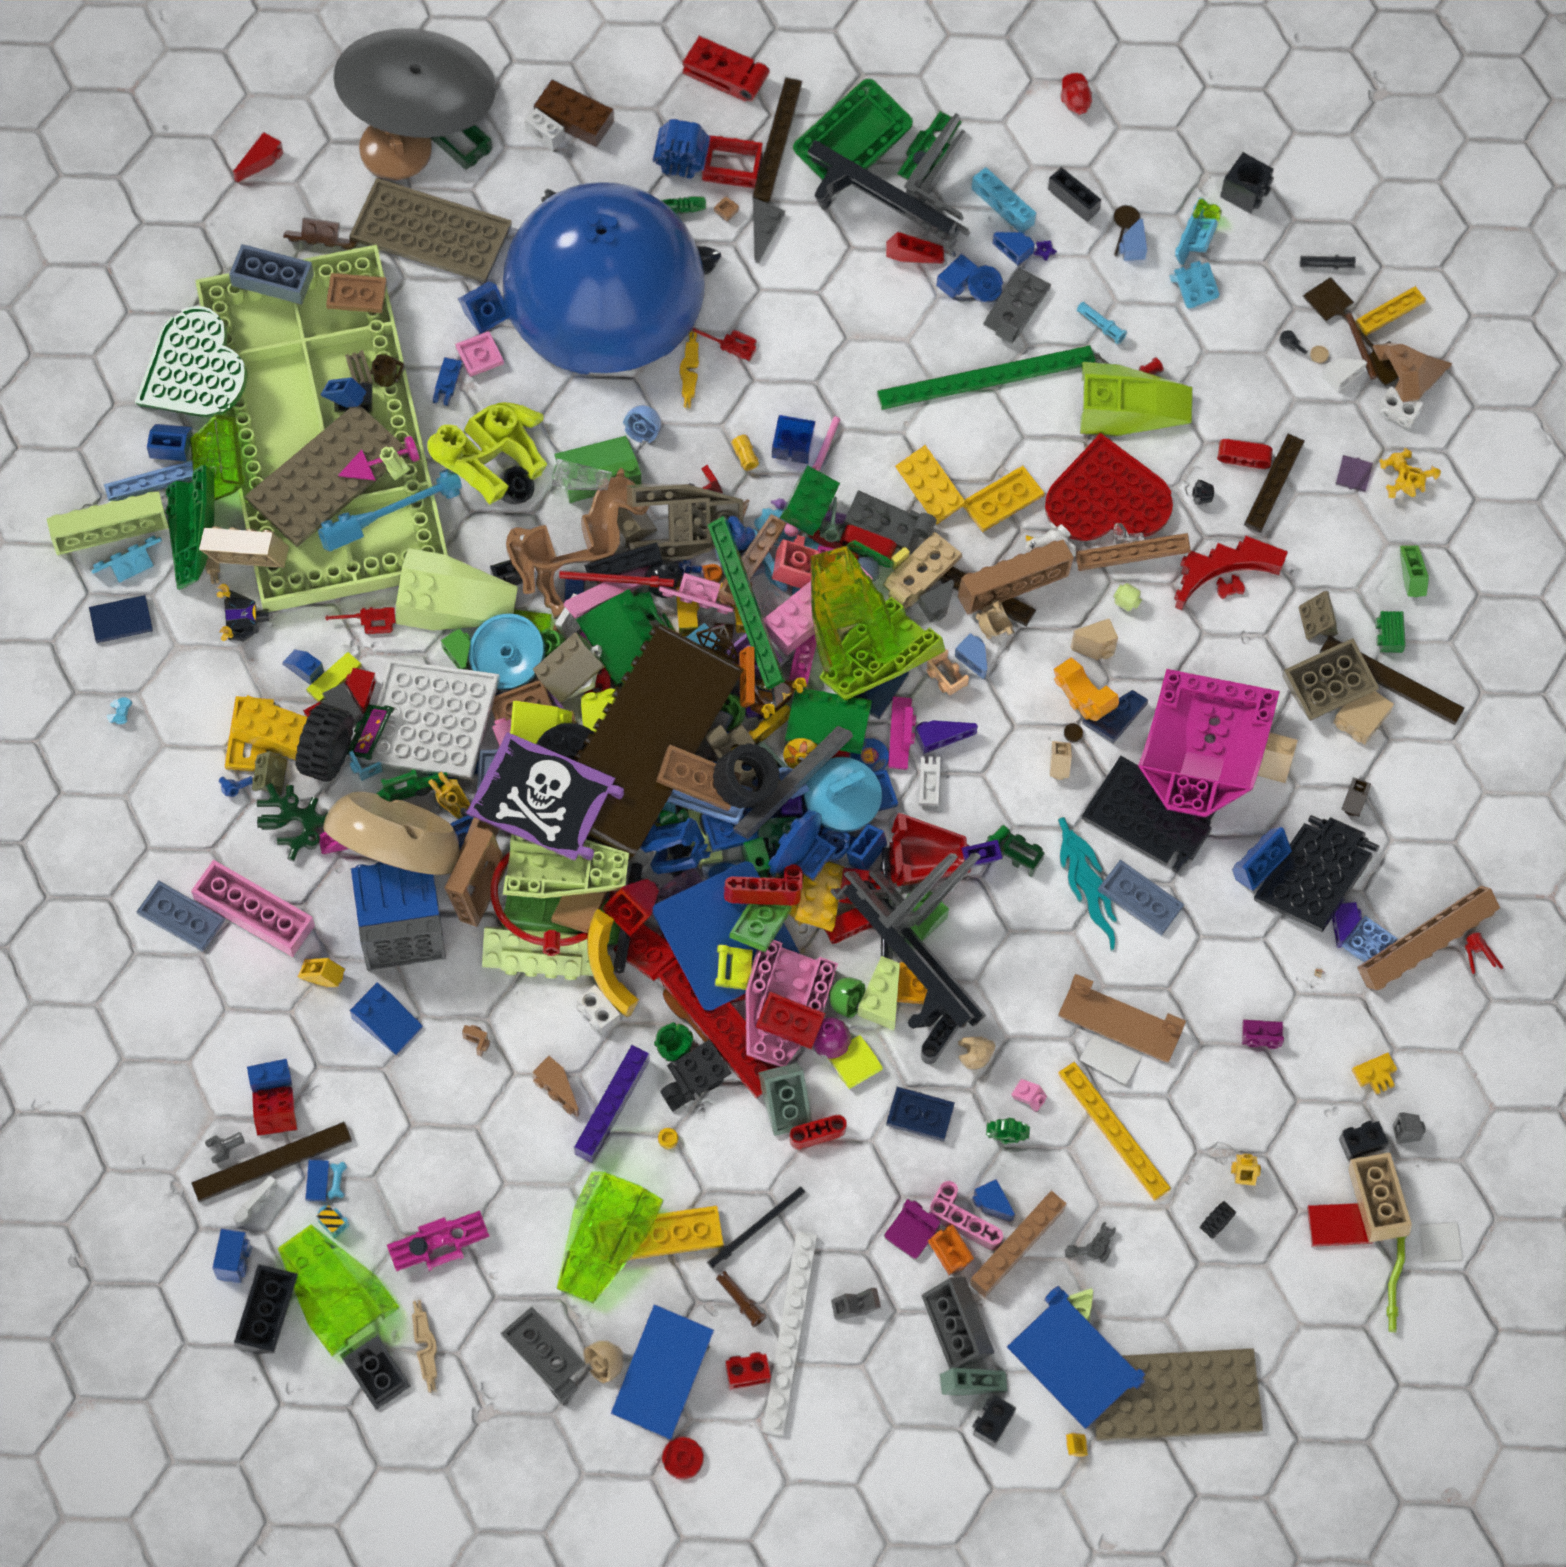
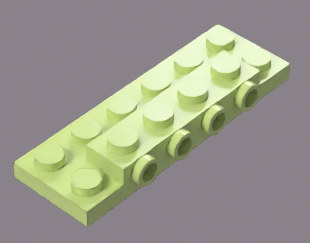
M484 928L482 967L501 968L507 975H517V972H525V976L535 977L537 973L545 974L546 978H557V975H563L567 980H576L581 975L593 976L588 959L587 939L577 944L560 947V954L548 956L543 953V946L527 942L514 935L507 928ZM523 930L531 935L543 938L544 932H547ZM561 933L560 939L572 937L578 934Z

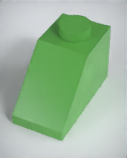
M459 628L441 640V647L456 668L468 670L471 638Z

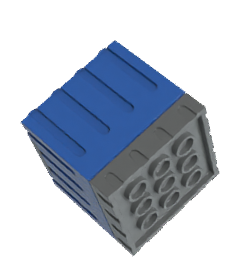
M381 862L368 866L360 864L351 868L360 942L367 971L446 959L433 874L413 872Z

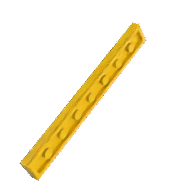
M1075 1061L1058 1072L1059 1077L1151 1198L1156 1201L1168 1193L1171 1187Z

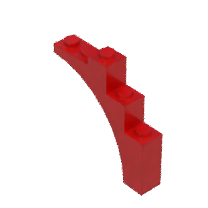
M1245 536L1243 542L1239 541L1236 549L1217 543L1216 548L1211 549L1208 557L1191 550L1188 556H1183L1180 564L1183 567L1181 572L1183 578L1180 583L1183 587L1181 590L1177 589L1175 594V608L1182 610L1187 600L1200 586L1221 574L1241 570H1256L1279 575L1288 551L1249 536Z

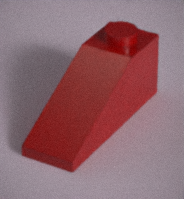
M263 132L233 170L235 181L238 183L273 165L283 155L282 142Z
M897 231L886 241V257L900 262L943 264L944 246Z

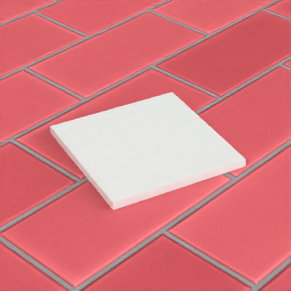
M389 659L376 705H388L393 707L394 711L391 713L375 747L371 761L360 757V763L371 766L380 762L384 768L405 771L415 769L416 772L433 775L447 772L448 777L472 780L500 675Z

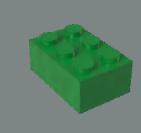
M807 465L799 476L780 519L813 536L820 527L840 483Z

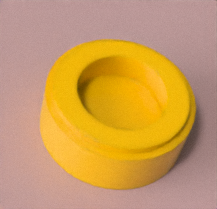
M672 1128L662 1129L658 1134L659 1145L664 1149L674 1148L678 1143L677 1132Z

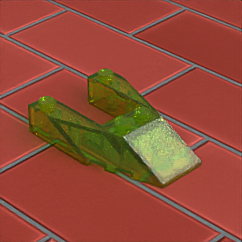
M847 546L811 556L812 621L818 655L825 675L841 671L849 666L837 629L865 621L877 659L895 655L902 650L883 594L877 590L872 583V579L869 575H866L860 567L861 564Z

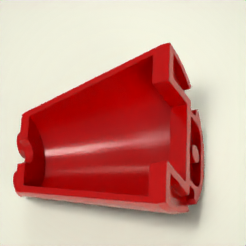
M902 813L897 814L891 833L895 834L892 837V842H889L890 876L893 883H897L896 886L903 887L921 883L949 854H956L957 858L941 878L949 877L965 861L961 848L969 846L966 836Z

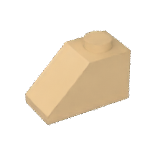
M1052 741L1049 768L1051 777L1059 780L1069 778L1072 758L1071 743Z

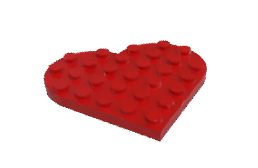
M1100 433L1051 485L1045 500V512L1049 523H1053L1056 527L1060 524L1063 525L1071 533L1069 538L1073 540H1095L1103 537L1111 530L1126 537L1142 538L1157 533L1167 524L1171 517L1173 500L1169 486L1160 476Z

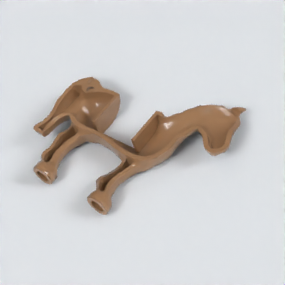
M623 468L618 470L616 477L609 478L597 489L589 514L581 517L582 532L587 549L556 557L546 525L538 526L531 530L516 527L511 529L507 536V554L512 565L523 580V594L535 592V568L538 573L536 586L544 596L545 606L552 610L554 619H558L565 608L564 602H562L554 587L555 572L564 565L573 563L589 564L614 556L620 545V532L617 524L618 508L627 509L635 515H644L648 510L649 506L632 507L627 504L626 485H635V483L625 477ZM521 535H525V536L523 537V540L521 541V540H520V536H521Z

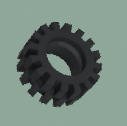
M1222 1201L1206 1217L1199 1228L1213 1239L1227 1226L1237 1212L1225 1201Z

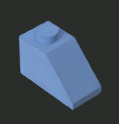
M1139 219L1123 235L1122 243H1119V253L1123 254V261L1145 260L1147 245L1143 219Z
M970 633L955 648L954 657L984 680L987 674L985 644L980 637Z

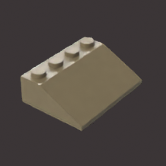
M1353 638L1285 669L1282 675L1291 694L1309 721L1379 689Z

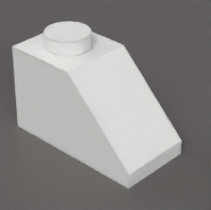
M1338 358L1334 362L1330 361L1325 365L1322 378L1338 392L1364 372L1367 362L1358 359Z

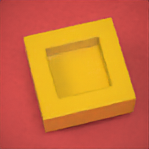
M1066 1434L1068 1455L1077 1457L1087 1456L1088 1450L1085 1434Z

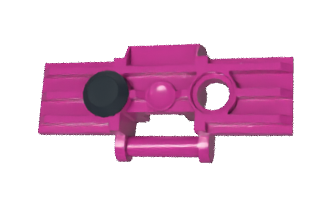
M479 1210L452 1221H446L445 1217L421 1225L418 1227L419 1232L387 1244V1248L396 1272L422 1262H426L428 1270L432 1271L434 1267L458 1258L460 1260L464 1259L462 1247L490 1236ZM461 1229L464 1232L461 1238H454L452 1236L453 1230ZM448 1245L449 1247L455 1246L456 1251L429 1260V1255H432L433 1250Z

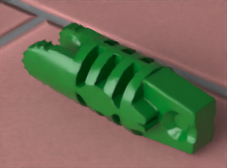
M689 196L688 198L680 197L678 199L661 200L676 214H683V212L693 213L706 209L705 197Z

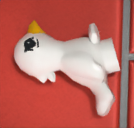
M1050 523L1051 530L1043 537H1031L1028 535L1025 537L1026 553L1036 547H1044L1052 541L1064 539L1072 555L1076 556L1077 554L1076 546L1068 541L1071 533L1061 524L1056 527L1053 523Z

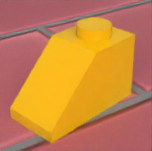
M329 958L304 959L297 977L324 987H339L343 980L345 968Z

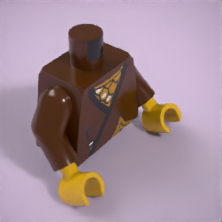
M755 674V703L750 705L751 711L760 714L766 721L790 701L795 692L794 690L798 693L803 692V687H807L806 680L804 678H797L795 681L785 679V682L769 690L765 687L763 679H760Z

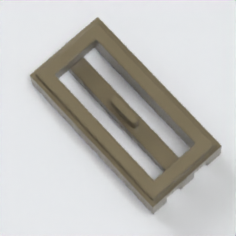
M363 350L357 354L354 352L350 356L346 354L345 357L351 377L357 382L351 360H354L360 380L365 382L358 358H361L368 381L365 383L373 384Z

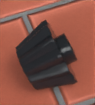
M1197 480L1192 489L1195 505L1212 502L1215 493L1213 485L1203 480Z

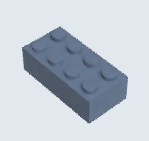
M241 244L229 276L233 287L302 305L314 271L312 262Z

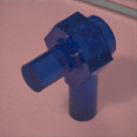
M690 560L679 562L683 576L684 573H702V566L692 565Z

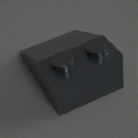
M375 1331L340 1354V1357L375 1410L411 1387Z

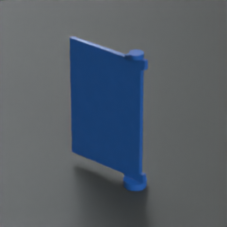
M1056 1286L1044 1299L1049 1307L1020 1333L1007 1348L1086 1430L1127 1389H1132L1133 1387L1136 1389L1140 1388L1145 1382L1143 1379L1145 1373L1140 1368L1136 1371L1067 1300L1069 1295L1060 1286Z

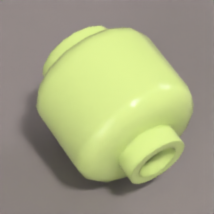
M1129 583L1120 584L1113 595V598H1115L1114 603L1126 611L1132 610L1133 607L1137 609L1142 601L1139 598L1141 591Z

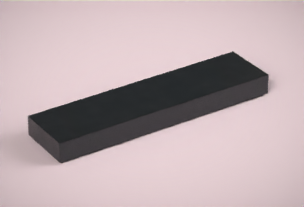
M655 542L584 566L586 573L621 575L662 562L663 559L658 544ZM589 581V582H590V584H593V583H596V582H599V581Z

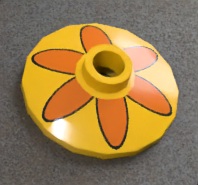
M804 738L790 741L785 746L783 752L785 763L788 767L794 769L802 761L799 758H805L817 747V744Z

